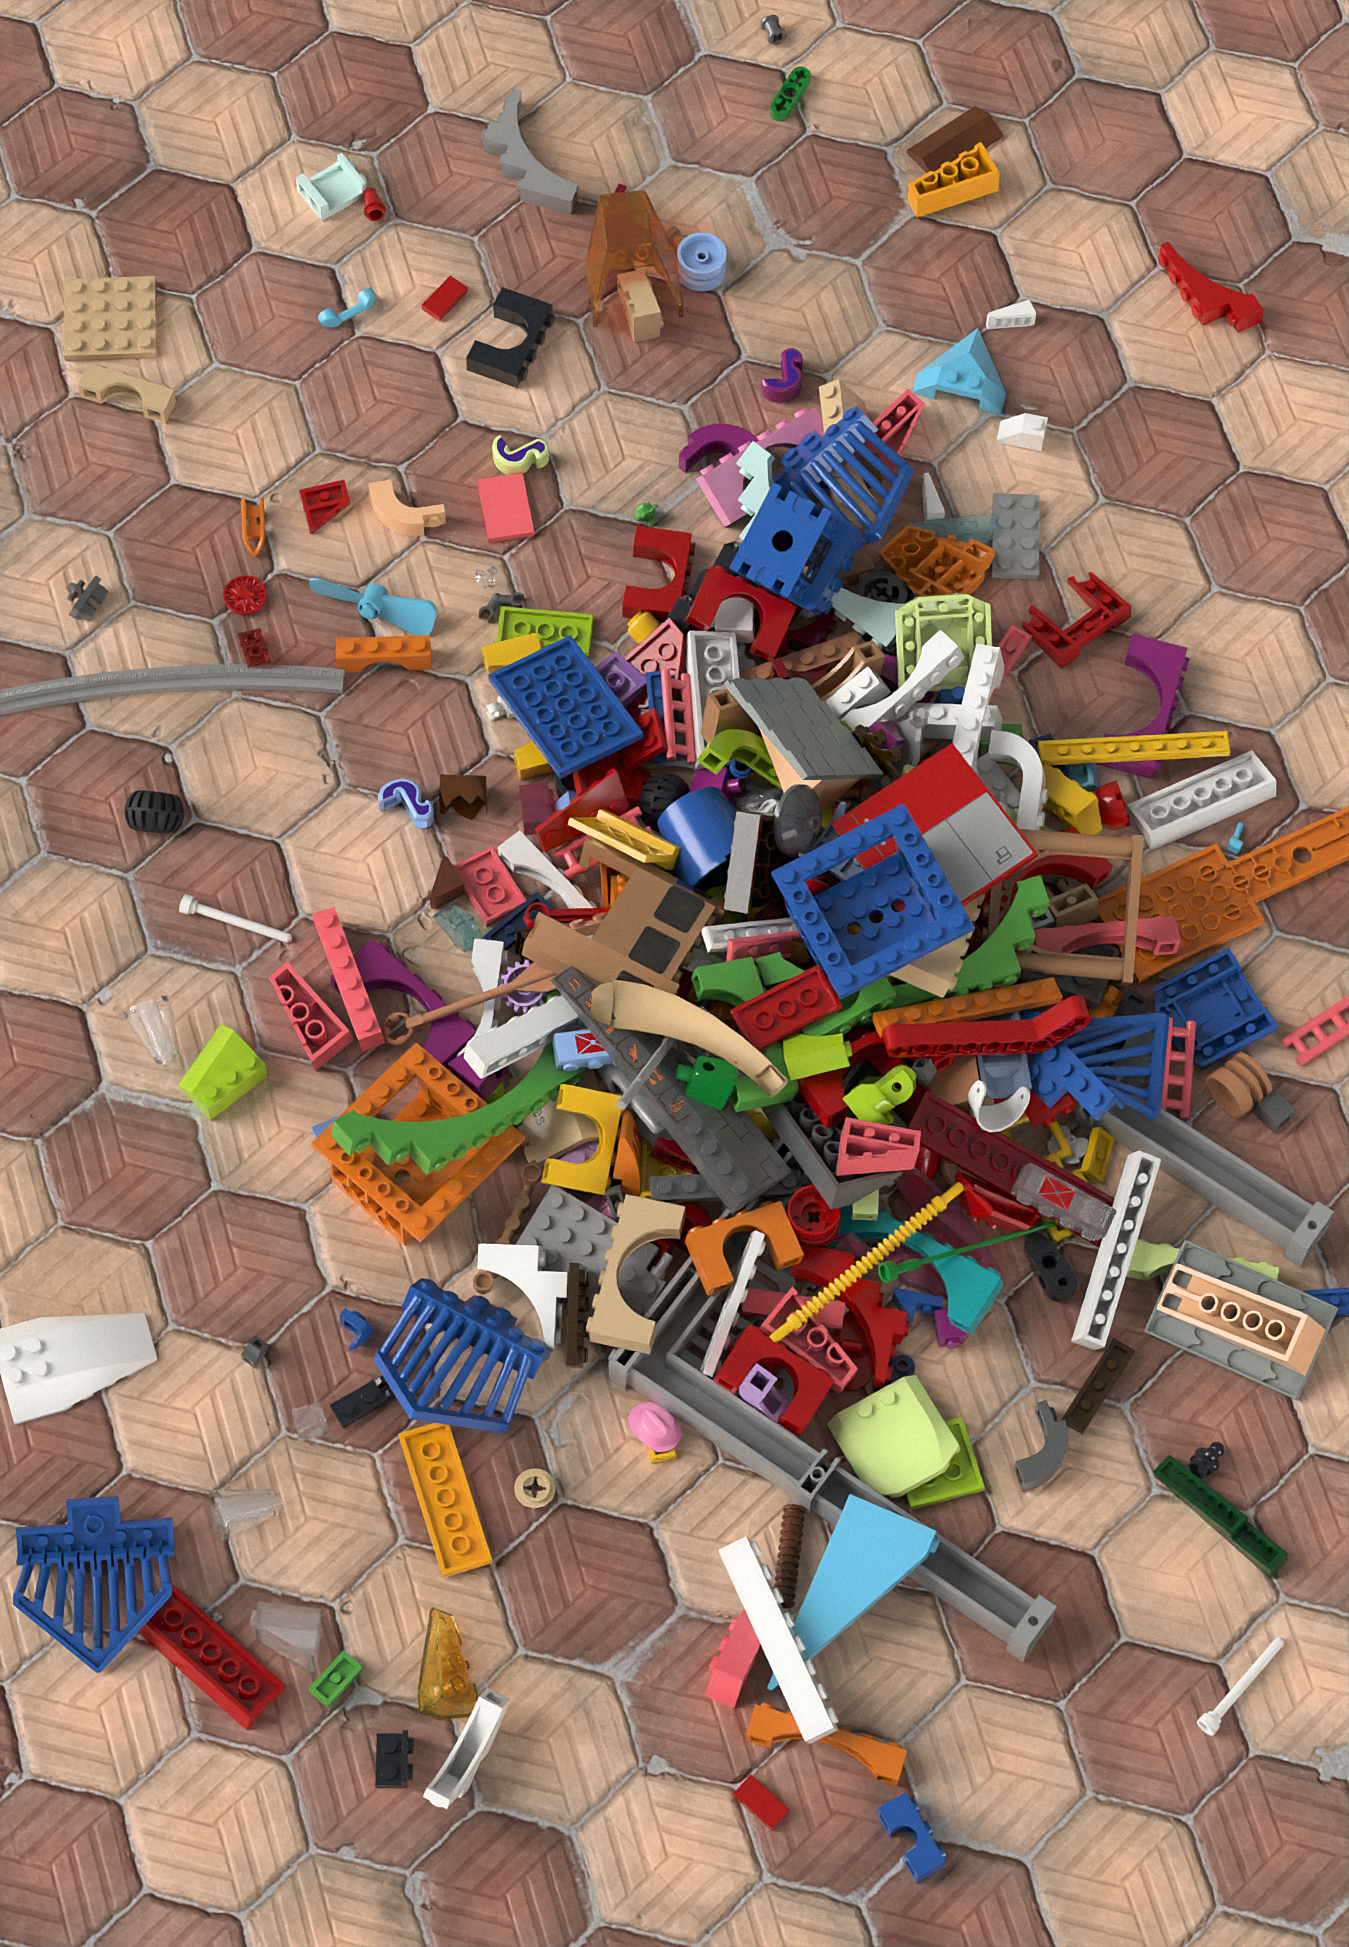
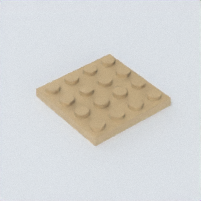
M155 276L64 279L65 361L157 358Z

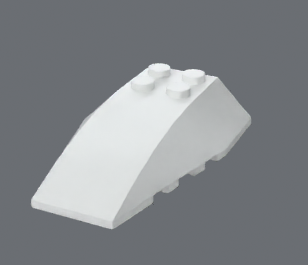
M145 1313L40 1317L0 1328V1374L15 1425L64 1412L80 1400L93 1396V1393L102 1388H108L126 1375L128 1377L157 1361Z

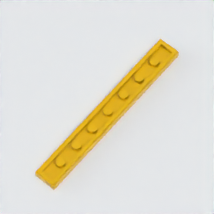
M1228 731L1038 741L1037 743L1038 756L1042 766L1046 763L1049 765L1230 756Z

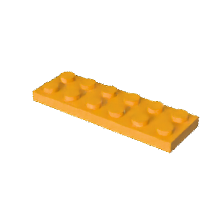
M432 1423L399 1433L398 1437L442 1578L491 1564L492 1558L450 1426Z

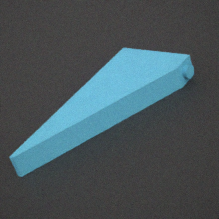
M849 1494L794 1623L795 1626L792 1628L795 1636L799 1635L805 1645L806 1650L802 1652L806 1660H812L925 1561L930 1552L935 1553L940 1539L937 1538L938 1532ZM773 1672L767 1689L775 1692L780 1688V1685Z

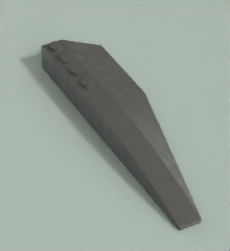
M706 999L704 1001V1003L702 1004L704 1009L709 1004L711 999ZM738 1069L741 1077L746 1075L744 1072ZM797 1091L792 1101L761 1107L830 1209L854 1204L902 1175L903 1171L899 1170L836 1176L840 1138L845 1120L826 1129L799 1091ZM849 1108L848 1118L859 1120Z

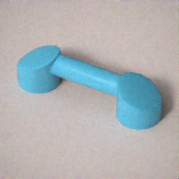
M366 288L357 296L359 304L339 314H336L332 308L325 309L319 314L318 320L324 327H337L355 315L370 310L376 300V293L372 288Z

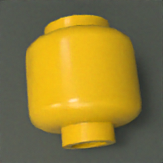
M640 611L628 622L629 628L627 632L639 645L661 623L651 613H642Z

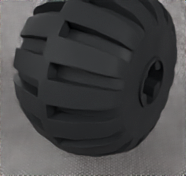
M669 773L658 774L649 778L645 782L639 797L638 807L643 814L640 816L642 822L647 827L650 826L652 830L660 833L657 824L659 817L672 803L689 793L690 789L687 783L680 777Z
M134 791L127 799L124 808L128 826L133 830L144 832L175 833L181 827L185 816L181 798L178 795L164 792Z

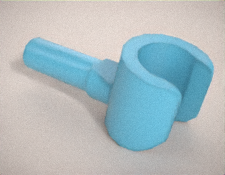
M1242 822L1238 823L1235 834L1230 838L1227 849L1235 854H1238L1244 845V842L1239 840L1244 826Z

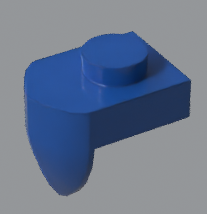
M345 1308L340 1314V1323L356 1334L349 1347L351 1351L364 1344L375 1331L365 1321L366 1319L362 1314L355 1310L351 1312Z

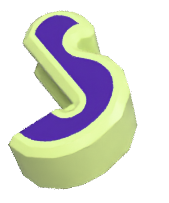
M500 435L494 439L492 445L493 461L503 474H524L532 463L536 464V468H542L549 461V445L542 439H536L510 452Z

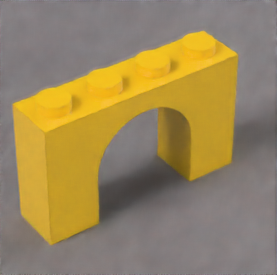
M560 1084L556 1109L581 1114L591 1119L597 1127L599 1143L592 1157L582 1163L576 1164L546 1158L541 1183L605 1195V1191L610 1187L611 1176H608L610 1166L614 1165L616 1152L613 1151L615 1141L619 1140L621 1128L618 1127L619 1119L625 1109L617 1107V1102L621 1098L620 1095Z

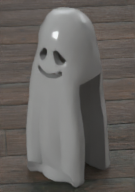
M606 1064L596 1069L610 1094L622 1096L631 1085L618 1066ZM637 1092L625 1109L629 1110L634 1117L641 1137L650 1144L651 1148H653L658 1137L674 1141L671 1134Z

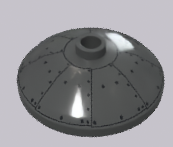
M795 784L785 791L777 805L774 816V837L778 849L785 856L797 858L799 857V852L802 853L808 850L815 843L822 825V806L819 797L812 787L805 784Z

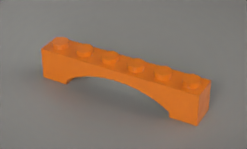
M755 1704L745 1741L771 1748L772 1743L779 1741L804 1740L791 1711L783 1713L777 1711L776 1707L770 1704ZM840 1726L837 1727V1731L817 1740V1742L837 1747L858 1759L873 1774L872 1780L897 1787L907 1750H904L900 1744L878 1742V1739L868 1734H863L862 1736L852 1734L850 1729Z

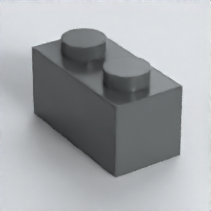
M621 1184L608 1188L605 1192L616 1222L620 1219L617 1217L619 1203H624L625 1193Z

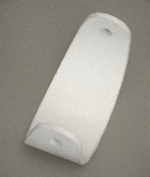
M976 1081L968 1093V1101L978 1124L983 1130L988 1132H999L1014 1124L1021 1117L1030 1100L1029 1089L1021 1087L1013 1096L1002 1103L981 1106L986 1094V1085L983 1081Z

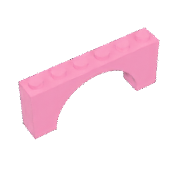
M805 407L794 414L796 417L794 420L789 422L788 419H785L775 425L776 431L770 433L767 430L758 435L757 439L759 441L756 444L763 449L771 447L795 449L801 443L803 437L809 433L816 431L821 437L824 435L823 420L815 407L809 411ZM750 441L738 448L740 451L738 454L733 456L729 453L719 459L721 464L715 468L711 464L700 471L702 475L696 478L724 527L747 514L741 509L743 504L738 501V498L743 493L744 475L739 472L741 467L736 463L751 444Z

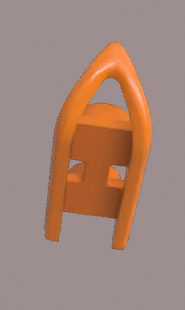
M242 498L243 541L251 555L256 557L265 540L264 499L260 498V505L246 506V500ZM260 518V524H256V521ZM246 519L250 520V525H246ZM248 538L250 540H258L260 538L255 550L252 549Z

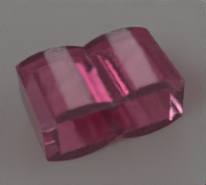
M547 782L519 785L524 835L537 834L535 828L556 812V810H551L550 804L555 803L553 789H548Z

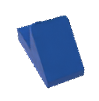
M894 1287L892 1302L896 1308L907 1312L906 1321H910L911 1328L915 1310L920 1311L921 1314L926 1316H934L935 1310L942 1309L944 1297Z

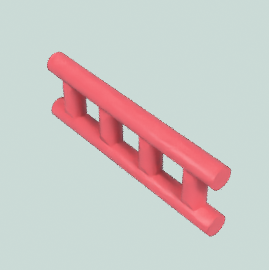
M662 669L661 682L665 738L668 748L666 751L667 760H676V754L686 756L688 765H693L696 763L690 675L683 673L680 675V680L671 678L670 669ZM671 688L681 690L682 702L672 700ZM673 710L683 712L684 724L674 722ZM675 732L685 735V746L675 744Z
M637 806L619 817L641 827L637 817L643 814ZM650 826L644 828L645 830L653 833ZM588 834L553 851L557 860L564 857L570 868L564 871L568 880L587 870L579 866L573 852L583 847L585 839L591 840V836ZM594 859L588 869L599 864L600 862Z
M1349 995L1280 1039L1284 1047L1293 1044L1301 1054L1295 1058L1299 1066H1302L1349 1035V1023L1347 1024L1339 1014L1349 1007ZM1331 1019L1339 1030L1327 1036L1320 1025ZM1311 1031L1320 1042L1309 1049L1300 1038Z
M1168 1017L1169 1030L1161 1108L1165 1111L1167 1108L1180 1110L1179 1118L1189 1119L1196 1022L1186 1021V1028L1174 1027L1173 1018ZM1172 1036L1185 1038L1184 1052L1171 1050ZM1170 1060L1183 1062L1182 1076L1169 1074ZM1168 1084L1182 1086L1181 1100L1167 1098Z

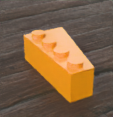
M980 142L975 145V149L959 154V158L943 163L937 171H930L909 183L908 203L916 217H921L999 191L1000 172Z

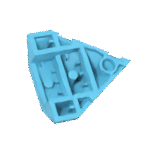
M978 328L918 372L912 391L915 395L934 399L937 390L978 399L980 400L979 410L1001 415L1006 392Z

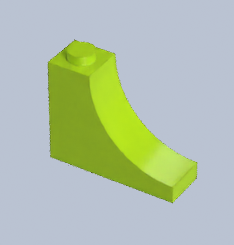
M796 1032L783 1039L784 1059L790 1080L850 1066L849 1056H853L850 1042L844 1041L842 1033L828 1036H810Z

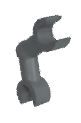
M515 592L512 595L494 593L487 606L479 609V619L484 613H489L488 623H491L498 604L522 608V603H515L514 600H523L524 595L520 592Z

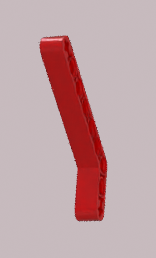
M1074 995L1033 1020L893 1024L883 1029L882 1036L887 1054L892 1058L1040 1053L1087 1026L1091 1018L1085 998L1081 995Z

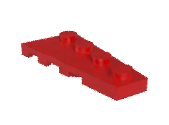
M610 769L606 772L607 775L600 781L596 780L589 786L590 788L581 796L577 795L570 801L571 803L563 810H558L535 828L542 850L548 852L586 834L568 825L570 818L597 817L599 809H605L617 816L630 811L616 769Z

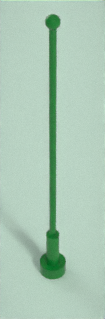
M1053 1221L1031 1227L1028 1230L1017 1231L921 1260L915 1258L898 1264L891 1260L879 1264L878 1273L881 1280L888 1283L897 1280L898 1274L920 1268L922 1264L1058 1224Z

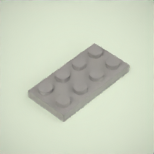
M993 493L992 548L995 549L996 554L992 561V578L1038 580L1040 495Z

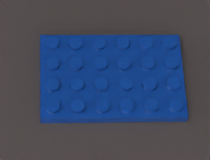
M571 635L488 674L489 682L559 779L643 739V732Z

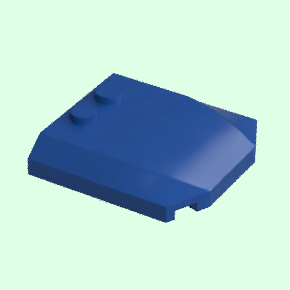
M1229 947L1154 987L1156 1013H1164L1167 1017L1173 1018L1174 1027L1186 1028V1021L1196 1022L1193 1064L1202 1070L1278 1030L1277 1023L1267 1007L1262 1005L1242 973L1241 966ZM1172 1036V1043L1176 1050L1184 1052L1185 1038Z

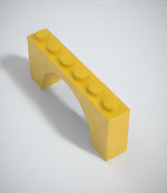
M532 633L482 646V659L487 675L545 648L543 640L539 641L537 633ZM533 741L514 749V761L520 780L554 772Z

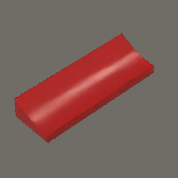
M172 1584V1596L138 1633L243 1728L248 1730L265 1709L285 1691L286 1685Z

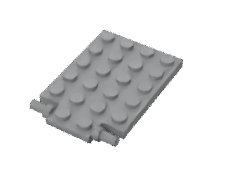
M551 1185L516 1245L543 1247L542 1252H546V1265L542 1267V1271L569 1272V1263H580L586 1267V1271H590V1286L586 1287V1297L590 1299L589 1312H585V1322H587L589 1317L594 1316L595 1309L592 1308L595 1294H599L601 1286L598 1285L601 1271H606L608 1263H605L607 1248H612L614 1240H611V1232L613 1226H618V1223L559 1187ZM650 1242L640 1246L628 1256L620 1269L617 1281L618 1290L625 1303L642 1317L657 1300L667 1282L663 1280L666 1275L665 1270L673 1259V1256L664 1252L657 1266H653L650 1272L647 1271L660 1249ZM560 1298V1303H563L564 1309L568 1311V1299Z

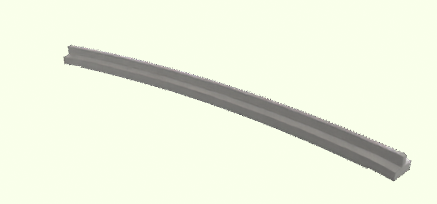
M223 664L157 667L89 674L1 689L0 716L72 702L163 692L286 690L343 694L345 669L295 665Z

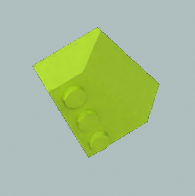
M220 1024L180 1082L179 1088L211 1121L268 1076L266 1064L235 1030Z

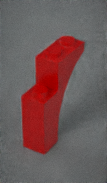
M1031 1089L1029 1090L1030 1100L1024 1112L1033 1127L1042 1125L1043 1128H1046L1057 1121L1055 1119L1057 1115L1063 1113L1065 1116L1076 1110L1075 1104L1079 1102L1071 1093H1065L1049 1108ZM1009 1098L994 1099V1105L1002 1103Z

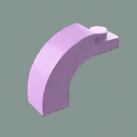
M756 1363L740 1385L739 1393L745 1403L778 1424L777 1422L788 1407L789 1402L774 1387V1383L778 1378ZM781 1426L783 1429H785L786 1431H788L789 1433H791L792 1435H794L795 1437H797V1435H795L794 1433H792V1432L789 1431L788 1429H786V1428H784L783 1426Z

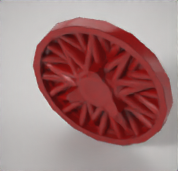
M243 575L231 579L226 584L223 598L227 608L232 612L240 615H250L259 611L265 605L267 592L263 582L258 578Z

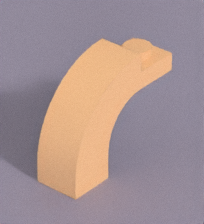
M392 480L368 483L372 509L377 518L389 529L404 535L423 536L424 527H438L441 524H446L444 504L421 508L408 507L396 498Z

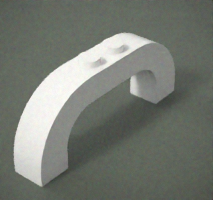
M992 730L988 752L991 760L1015 764L1023 771L1016 826L1018 829L1039 830L1040 826H1044L1045 812H1042L1043 803H1047L1048 789H1045V772L1035 749L1020 736L1005 731Z

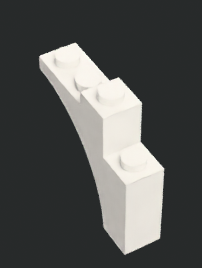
M478 1244L477 1269L495 1272L515 1283L528 1296L538 1313L543 1329L544 1343L551 1349H558V1344H562L563 1330L559 1328V1318H563L564 1304L560 1303V1298L568 1299L569 1272L542 1271V1267L546 1265V1252H542L543 1247Z
M489 1688L479 1696L470 1718L449 1757L426 1788L423 1795L424 1798L430 1800L437 1807L447 1809L457 1797L461 1798L467 1792L480 1762L490 1751L511 1699Z

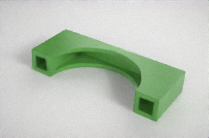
M752 957L696 967L691 977L698 1000H719L735 1007L767 991L761 985L760 970L758 965L754 964ZM783 1040L762 1050V1054L788 1080V1083L776 1095L769 1097L748 1075L738 1078L730 1093L735 1112L792 1101L798 1091L797 1079L790 1080L784 1059Z

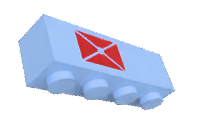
M589 1029L554 1033L551 1043L556 1070L564 1069L565 1072H572L580 1067L597 1069L606 1064L617 1066Z

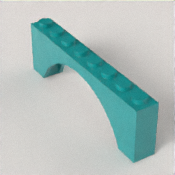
M852 1204L840 1207L841 1225L839 1234L834 1242L824 1248L831 1249L840 1244L859 1239H889V1234L894 1235V1230L899 1231L900 1225L905 1226V1220L899 1222L894 1219L893 1214L885 1209L878 1210L877 1221L852 1220ZM916 1231L915 1234H910V1238H905L904 1243L900 1242V1244L913 1249L924 1258L955 1250L949 1244L944 1246L936 1242V1238L927 1232L921 1234ZM956 1254L930 1262L946 1286L950 1324L973 1336L1004 1286L1000 1277L1001 1274L993 1268L988 1267L985 1269L979 1266V1262L968 1255L963 1257Z

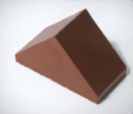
M446 856L442 857L430 895L431 909H437L465 894L464 882Z

